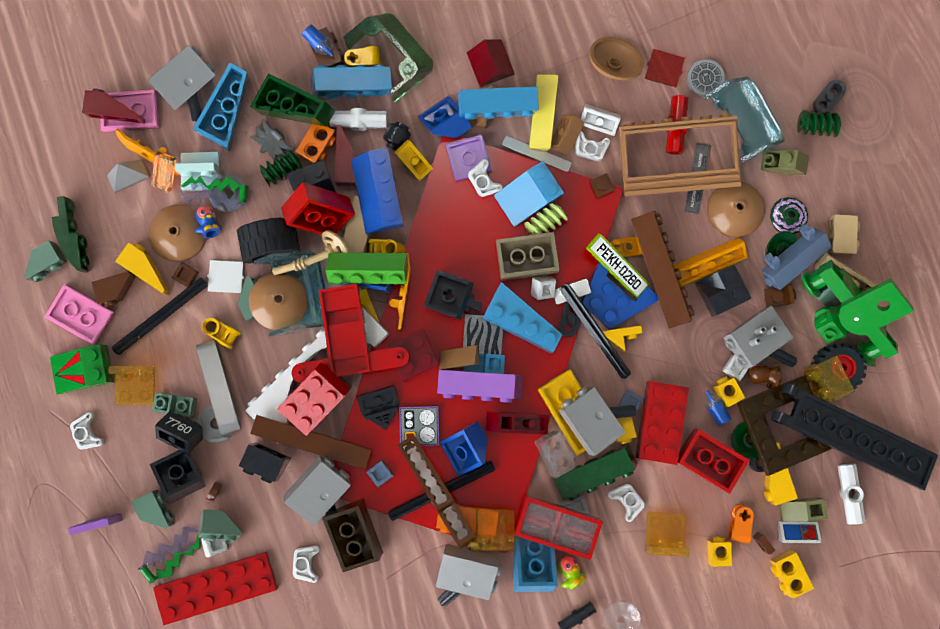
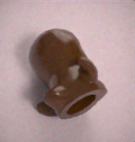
M755 365L749 369L748 378L754 384L767 382V388L772 387V385L778 387L782 381V372L779 365L771 368L767 365Z

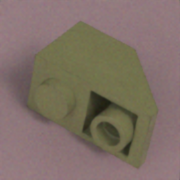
M799 150L764 151L761 170L784 175H806L809 156Z
M820 497L797 499L779 504L782 522H809L828 519L825 499Z

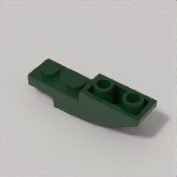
M65 196L57 197L59 216L51 217L57 241L64 255L75 269L87 273L90 265L85 250L87 248V240L84 235L76 232L77 223L73 212H75L74 202Z

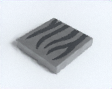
M465 314L463 347L478 345L479 354L501 355L503 329L484 320L483 315Z

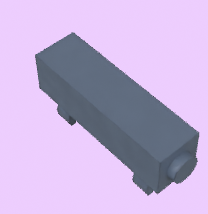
M807 224L802 225L799 230L803 236L778 257H773L771 253L764 257L768 264L761 270L765 277L763 279L769 287L773 286L778 290L785 287L832 248L826 233L813 227L808 228Z

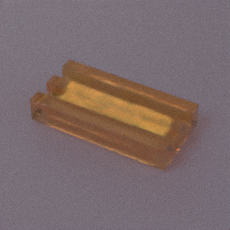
M159 151L155 154L152 187L158 186L159 190L165 189L167 193L172 190L176 158ZM167 160H169L166 184H164Z

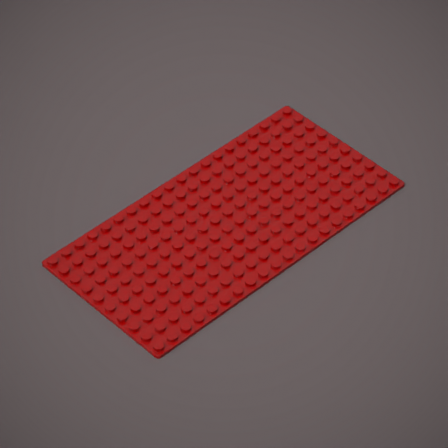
M461 136L457 138L441 137L432 164L433 169L429 173L405 245V253L409 254L411 275L402 329L398 330L400 319L398 308H392L389 302L391 299L402 300L403 297H399L401 285L405 286V284H394L393 294H389L380 320V324L390 334L377 347L372 345L371 351L388 349L387 345L423 329L440 364L441 351L463 347L465 314L484 316L501 282L559 331L558 326L566 302L556 304L555 298L537 300L531 296L532 277L508 281L500 280L496 240L530 235L524 223L529 222L531 224L530 219L532 217L513 227L495 199L494 195L496 193L481 197L478 195L470 179L455 182L445 145L467 138ZM485 144L492 172L487 173L492 182L500 183L502 189L527 170L540 163L539 161ZM546 164L564 192L562 198L553 204L559 205L568 218L567 221L562 218L560 219L561 226L555 223L556 230L548 228L549 232H554L559 263L558 274H551L549 276L556 279L555 289L560 288L565 283L572 284L583 279H587L589 283L599 261L592 256L586 247L598 233L606 240L608 239L622 195V188L613 185L614 192L596 199L589 184L592 178L570 171L566 172ZM440 270L474 283L471 294L474 295L473 300L482 303L480 311L470 308L469 312L464 311L462 319L459 321L424 308V303L436 271ZM449 291L448 294L444 293L446 300L454 298L452 291ZM570 307V311H571L572 313H575V311L573 310V308ZM566 324L565 330L570 331L571 325ZM503 330L501 355H505L504 374L523 376L522 399H512V403L500 402V398L493 397V401H482L481 396H474V400L462 399V395H455V399L443 398V394L437 393L439 366L405 382L402 380L397 368L363 373L341 440L369 448L371 453L366 469L334 460V467L339 471L343 469L347 472L351 486L339 499L351 503L363 499L366 508L388 515L390 510L426 493L397 446L400 443L399 407L438 406L439 445L421 447L443 483H446L458 477L440 442L473 423L479 422L487 437L485 463L492 461L495 470L450 494L456 505L498 510L495 536L487 539L481 538L479 534L474 533L477 539L472 541V543L507 553L545 434L486 431L487 412L549 415V425L552 414L537 389L566 371L578 331L572 337H564L562 335L554 352L549 353ZM463 367L449 369L448 371H463ZM394 385L399 406L387 430H385L380 425L364 419L365 417L362 416L357 395ZM383 460L394 476L380 487H377L367 474V471ZM432 502L399 518L440 532V529L436 528L438 512Z

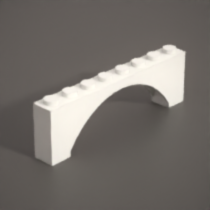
M363 307L367 343L377 347L390 333ZM324 328L317 333V339L313 343L309 342L303 347V353L299 357L295 356L288 363L290 366L285 371L282 369L275 376L276 380L272 384L268 383L261 390L263 393L258 398L254 397L247 404L249 407L245 411L254 420L257 414L292 425L277 408L293 392L296 381L291 375L292 368L298 363L309 362L318 353L327 349Z

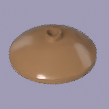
M600 38L591 45L589 50V58L594 68L603 76L613 80H632L638 77L644 68V57L640 50L632 43L621 38Z
M741 182L739 187L717 188L709 198L707 212L711 224L718 232L728 237L739 238L751 234L760 226L765 214V205L762 196L753 186ZM737 204L742 205V210L737 209Z
M172 205L162 209L155 215L150 224L149 239L157 254L167 260L179 262L189 260L201 251L206 238L201 233H195V229L200 227L196 219L195 210L184 205ZM173 228L177 229L175 234L171 233Z
M271 273L260 278L255 283L250 292L249 306L253 317L262 326L271 330H286L302 320L307 310L308 297L304 286L295 277L286 273L279 275ZM277 296L282 297V301L279 303L275 301Z

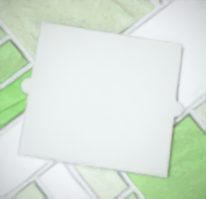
M210 260L209 274H207L209 278L208 292L241 293L242 282L245 279L243 276L244 262Z

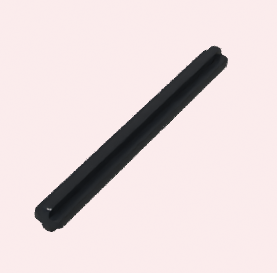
M199 278L113 345L112 350L114 353L120 355L205 289L208 286L207 282L203 278Z
M569 283L563 284L559 290L622 379L630 376L631 371Z
M489 461L444 484L449 493L493 472L495 467L492 461ZM424 493L390 510L388 515L394 521L431 501L427 494Z

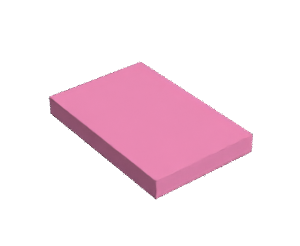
M155 89L106 93L145 119V124L100 119L102 132L115 131L117 128L121 131L159 128L158 99Z
M64 284L44 317L90 344L96 345L115 312L105 308L103 305L97 304L93 299Z

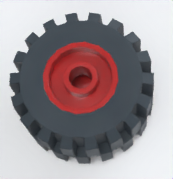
M846 343L828 345L818 350V354L812 358L815 362H811V367H814L811 375L815 374L816 376L813 378L814 381L820 382L818 386L825 388V391L848 392L858 388L857 385H861L863 382L861 378L866 377L864 370H867V365L864 366L863 364L866 361L865 357H860L862 354L860 350L855 351L856 347L853 345L848 346Z

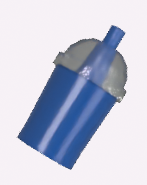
M312 24L303 31L302 36L315 49L317 54H329L331 57L334 55L331 52L332 43L330 39L324 36Z
M709 390L705 391L707 394L704 400L705 408L709 411L717 425L720 426L730 421L732 418L723 403V399L715 393L711 394Z

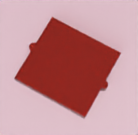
M653 49L650 61L647 62L648 68L644 79L676 88L679 77L683 73L681 70L685 58Z

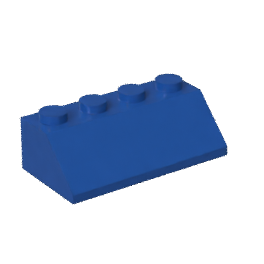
M388 148L368 151L351 159L366 235L404 227Z

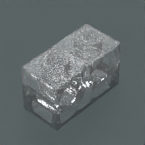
M552 431L534 441L551 476L558 478L576 467L574 463L576 460L571 450H568L566 446L567 440L563 433ZM552 440H555L556 446L553 449H550V442ZM563 457V465L558 466V460Z

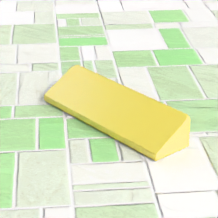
M537 75L536 77L539 110L532 116L529 149L548 151L551 148L558 75Z

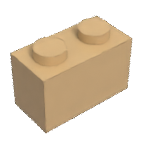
M833 215L828 218V239L832 248L827 253L834 256H852L857 254L860 246L859 240H857V233L860 230L858 216Z

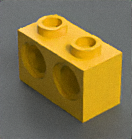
M788 550L770 559L772 566H770L771 571L775 577L779 578L781 582L779 586L784 595L794 599L814 589L796 552ZM788 561L789 567L783 571L782 565ZM797 579L798 585L795 588H791L792 581Z

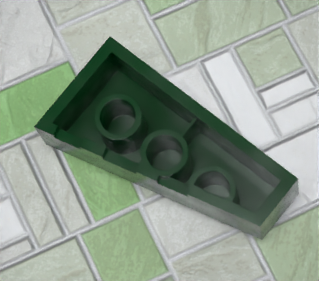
M269 73L250 105L251 108L261 115L327 127L336 111L324 100Z
M623 444L621 450L616 451L612 449L606 452L600 459L598 457L585 462L583 466L578 465L556 475L554 481L562 499L569 498L572 501L580 497V493L584 491L591 493L597 490V486L603 483L607 486L616 482L615 478L620 476L626 478L633 475V471L638 463L629 444Z

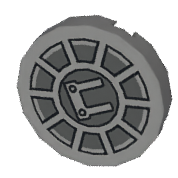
M702 59L695 62L687 74L689 89L700 97L716 95L722 89L725 82V73L722 67L710 59Z

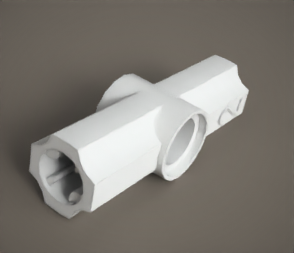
M353 108L350 111H335L329 122L330 128H337V125H341L342 128H350L354 131H365L367 128L384 129L387 128V111H367L362 108Z
M856 464L838 465L841 485L839 494L843 499L847 524H863L866 522L862 503L864 493L859 485ZM853 489L854 496L849 498V491Z

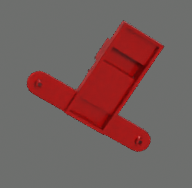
M358 284L322 289L318 291L328 359L298 363L292 368L291 375L295 381L301 383L320 362L337 377L405 366L409 361L410 355L403 347L368 352L367 334L364 326L363 304H361Z

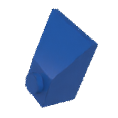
M449 96L417 116L427 129L435 135L457 138L472 128L465 117H459V106Z
M478 421L440 442L458 476L485 464L487 437Z

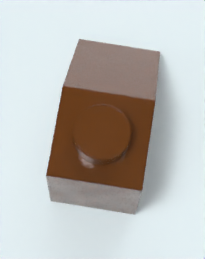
M127 271L91 282L97 304L103 305L105 308L116 306V302L124 299L136 277L135 274Z

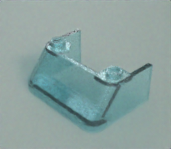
M749 77L729 79L704 96L705 99L713 98V104L717 109L726 110L732 116H737V129L744 141L740 149L741 154L744 156L740 159L741 163L752 160L785 141L775 119Z
M312 251L272 253L255 260L254 264H270L272 271V268L292 263L293 260L297 261V259L303 257L306 259L316 255V253ZM320 261L307 266V269L303 268V270L299 269V271L286 272V274L298 279L304 286L308 297V306L304 317L298 324L270 332V337L324 327L318 291L325 289Z

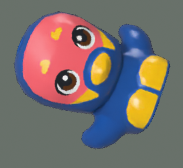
M202 206L197 209L195 215L200 227L195 229V233H201L207 239L216 237L222 230V226L216 224L217 219L214 209L210 206Z

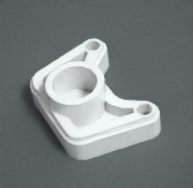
M580 131L575 141V155L599 162L606 153L610 139L604 138L600 142L587 140L584 133Z
M482 159L468 172L471 183L481 197L499 192L502 189L500 183L492 182L486 171L489 162L486 159Z
M92 412L84 414L70 424L73 439L81 450L102 446L105 443L104 439L94 435L91 422L95 415Z
M628 483L608 492L610 499H618L626 508L625 520L628 522L633 521L645 506L644 501Z
M318 545L300 547L294 551L293 576L296 579L313 583L317 582L319 577L312 570V559L320 551Z

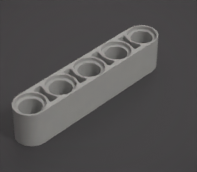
M216 340L196 345L221 435L241 429Z

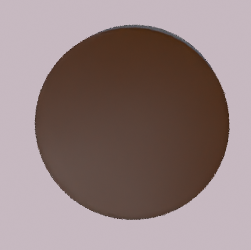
M215 481L206 499L214 502L222 484Z

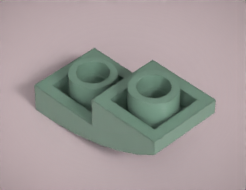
M155 392L152 412L167 414L169 411L185 417H194L197 398Z

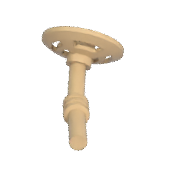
M326 230L322 233L325 251L306 259L303 257L297 259V261L293 260L292 263L272 268V272L274 275H279L293 270L307 269V266L327 259L329 253L350 252L344 241L337 234Z

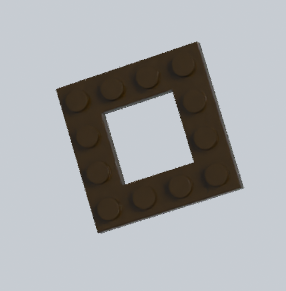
M806 375L786 382L814 395ZM785 383L737 402L766 476L775 474L833 449L810 437L803 438L778 449L764 413L792 401L795 404V398L781 393Z

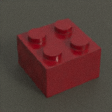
M423 329L387 345L388 349L403 347L409 352L408 363L405 366L397 367L404 382L439 366Z

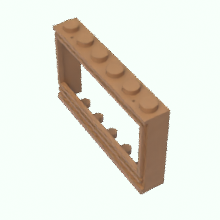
M731 113L720 114V118H712V115L700 116L699 120H693L692 117H682L681 121L673 122V118L662 119V123L654 124V120L642 121V125L627 122L623 123V127H619L623 196L741 186L737 116H732ZM730 125L733 169L628 178L625 134Z

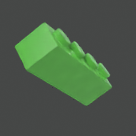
M329 253L325 271L328 283L406 284L409 266L407 253Z

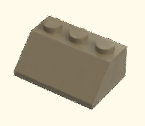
M554 232L496 240L501 281L558 274L559 263Z

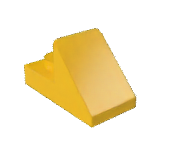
M409 140L404 142L394 152L401 160V164L418 181H421L433 169Z
M642 327L603 331L611 344L625 352L624 337L626 336V340L638 338L637 335L642 334Z

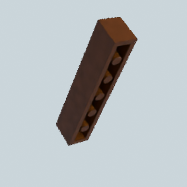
M652 211L632 218L631 220L668 328L691 322L693 320L692 316H695L692 305L687 303L688 293L685 286H681L680 280L682 276L679 268L676 269L673 262L676 261L673 250L669 251L667 245L669 238L667 233L662 231L661 225L663 220L660 213L657 214L656 211Z

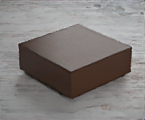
M181 262L172 279L188 288L194 282L199 272Z
M757 532L753 536V539L763 552L771 555L776 551L763 534Z

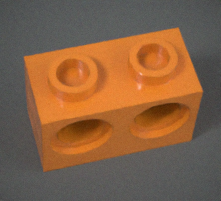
M312 124L296 150L297 155L311 164L321 160L325 162L328 156L326 154L327 151L336 143L337 134L335 130L328 126ZM321 133L328 134L326 139H318ZM311 149L318 150L315 156H309Z

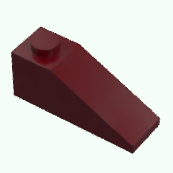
M93 88L92 91L85 90L82 113L87 117L145 124L144 118L106 94L104 90Z
M337 125L335 183L337 186H356L351 162L355 155L341 125Z
M487 412L486 431L548 434L549 415Z

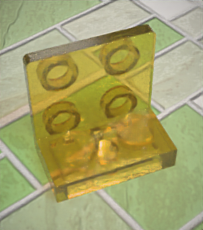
M833 356L815 365L803 367L804 375H806L808 382L813 387L812 392L814 396L827 402H834L855 392L838 356Z
M109 366V374H115V405H153L155 396V366Z
M476 510L475 542L468 544V550H514V511Z
M647 512L645 551L649 555L689 557V548L685 546L686 515L680 513Z

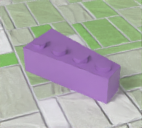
M439 370L437 393L443 394V398L455 399V395H462V399L474 400V396H481L482 401H493V397L500 398V402L512 403V399H522L523 376Z

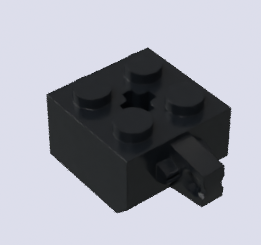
M437 270L424 303V308L461 321L464 311L469 312L470 308L480 311L482 303L473 300L474 295L471 294L474 283ZM449 291H452L454 298L446 300L444 293L448 294Z

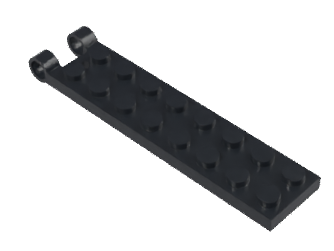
M789 383L784 384L781 393L795 398V404L790 416L784 412L774 410L770 420L789 427L919 490L925 491L938 454L814 396Z

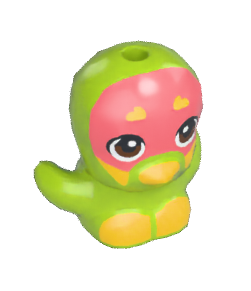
M565 556L559 561L558 569L567 580L561 583L563 588L573 590L586 581L585 574L580 573V567L574 557Z

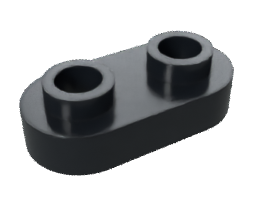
M833 80L825 86L813 102V109L816 113L821 111L824 114L834 108L845 94L846 87L844 83L840 80ZM831 89H835L836 94L832 93ZM820 103H823L825 108L820 107Z
M568 301L564 305L558 326L559 332L564 337L574 336L578 331L581 321L576 313L570 311L571 306ZM566 324L571 325L570 331L565 330Z

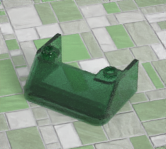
M384 13L365 18L344 35L343 38L346 47L350 49L366 35L376 36L382 31L405 59L399 64L398 70L404 80L390 90L392 101L395 103L432 72L433 61L393 14Z

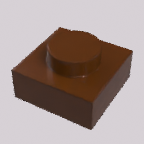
M607 173L589 181L596 199L615 191Z

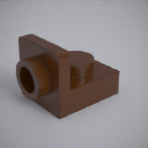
M786 285L781 290L775 287L764 289L766 308L771 305L772 307L795 303L796 291L792 288V285Z

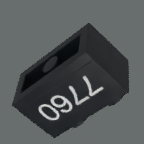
M169 411L155 425L156 439L187 454L203 439L201 425L172 411Z

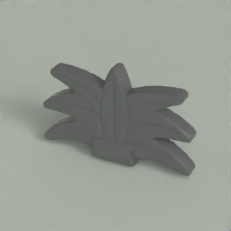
M265 119L262 120L264 131L256 126L258 137L250 136L255 142L263 145L260 152L265 153L268 151L272 159L273 157L277 159L276 155L279 156L280 153L285 157L287 156L282 148L290 151L294 150L293 147L287 145L283 140L285 136L278 129H271Z

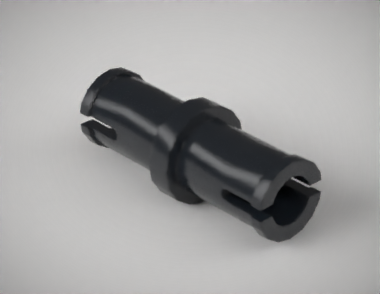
M589 601V603L578 610L574 609L571 611L572 614L557 623L561 629H571L577 624H583V620L597 613V610Z

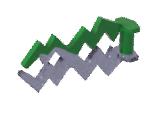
M191 176L181 186L186 187L191 184L192 190L200 185L203 191L199 194L197 190H194L188 196L182 189H179L186 203L195 198L197 204H199L204 198L208 197L214 208L224 202L230 212L239 205H247V190L249 186L240 185L228 176L222 183L217 178L211 184L206 185L201 176L196 181ZM228 185H230L233 192L240 188L239 202L236 201L234 196L229 200L225 192L216 198L212 191L216 186L220 192Z
M183 527L182 536L175 533L173 546L159 543L158 554L146 551L143 565L138 568V571L144 575L149 584H152L157 579L173 576L172 567H179L181 554L193 556V549L199 550L200 537L198 535L195 543L189 540L188 549L181 548V542L187 543L188 532L197 533L199 529ZM165 552L174 553V561L166 559V571L156 569L157 576L155 577L147 565L155 566L154 560L164 562Z

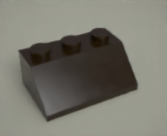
M363 499L346 504L322 517L342 572L380 560L384 552Z

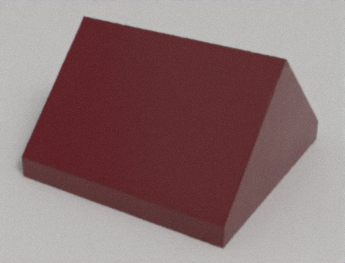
M484 39L467 52L479 87L515 75L502 39Z

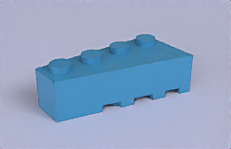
M229 63L193 127L197 134L228 151L231 149L249 80V75L245 70Z
M319 65L313 69L310 79L311 95L317 98L327 97L328 100H336L341 95H344L347 99L358 97L359 94H363L364 97L389 95L392 90L390 67H384V65H374L373 67H366L365 65H356L355 67L338 65L332 68H328L326 65Z
M537 87L460 90L458 93L459 117H465L466 120L476 119L477 117H484L485 119L495 117H530L539 110Z
M502 282L500 283L483 319L549 353H553L562 334Z

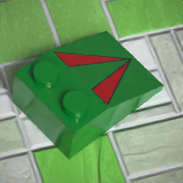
M108 345L88 346L50 357L57 395L114 383Z

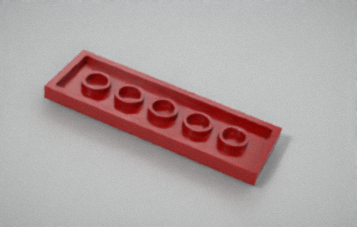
M267 552L153 587L163 626L278 589Z

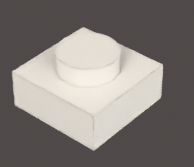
M732 355L722 371L731 378L734 377L736 382H739L749 368L744 369L736 360V355Z

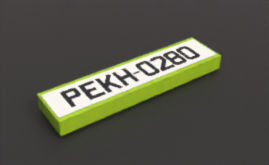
M598 233L586 247L633 297L638 298L649 285L601 234Z

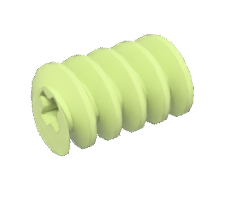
M550 203L548 205L549 209L543 208V214L538 212L536 214L537 219L535 217L530 219L531 224L529 222L524 223L527 232L530 235L542 234L543 232L550 233L549 227L556 230L555 223L561 226V218L565 221L568 220L561 207L556 203Z

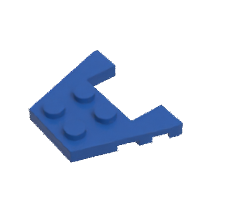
M598 262L591 282H589L591 293L583 296L582 303L607 329H612L659 299L649 287H646L639 297L633 301L606 276L609 271Z

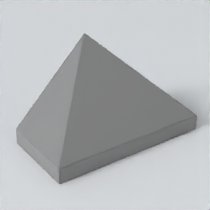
M142 160L117 163L107 175L115 193L150 178Z

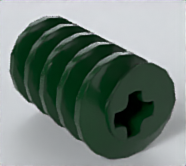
M803 110L797 122L798 133L803 129L804 135L809 130H811V135H815L816 130H818L819 136H822L824 131H826L827 137L831 135V132H833L834 137H837L841 127V119L837 113L825 112L823 114L821 111L817 113L810 111L808 113L807 110Z
M287 149L286 157L281 153L279 154L280 160L273 157L274 164L266 161L267 168L259 165L260 172L269 187L270 181L275 185L277 184L276 178L283 181V174L287 176L290 173L289 170L292 172L296 171V166L300 169L303 168L294 152L291 153Z

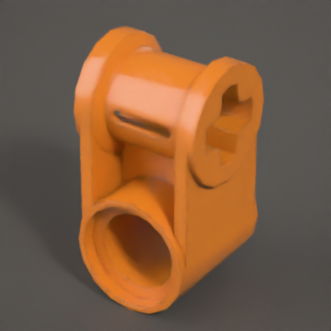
M737 504L732 509L728 528L729 541L747 544L751 541L754 513L746 505ZM746 512V515L739 516L740 513Z

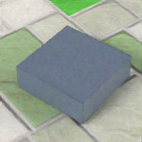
M626 390L618 406L634 405L637 414L644 398Z
M383 460L367 471V474L377 487H380L394 476Z

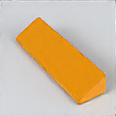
M735 238L676 263L674 266L676 269L679 268L682 276L680 283L681 286H684L748 259L745 242L740 238Z

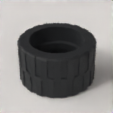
M284 218L254 221L237 229L242 261L244 263L272 262L289 258L301 251L296 228L286 225Z

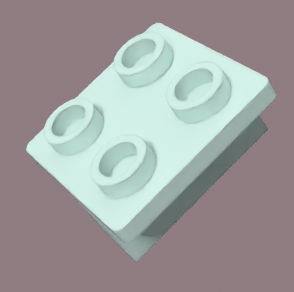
M181 153V163L175 164V171L181 175V185L191 176L195 181L201 176L206 185L211 184L220 175L219 153ZM200 182L196 185L190 183L186 187L181 186L183 191L209 190Z

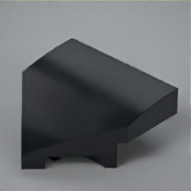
M391 385L357 395L362 416L365 417L364 419L370 420L387 430L399 406L395 386Z

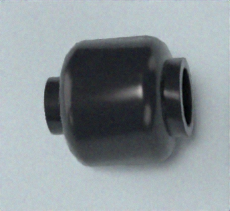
M398 121L390 123L383 135L384 141L387 142L386 146L396 151L397 148L410 139L409 127Z

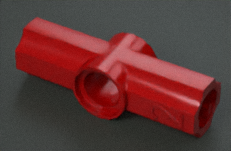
M685 95L672 96L670 115L667 119L673 118V122L681 121L682 117H687L689 97ZM687 129L667 130L665 153L672 155L682 154L684 136Z

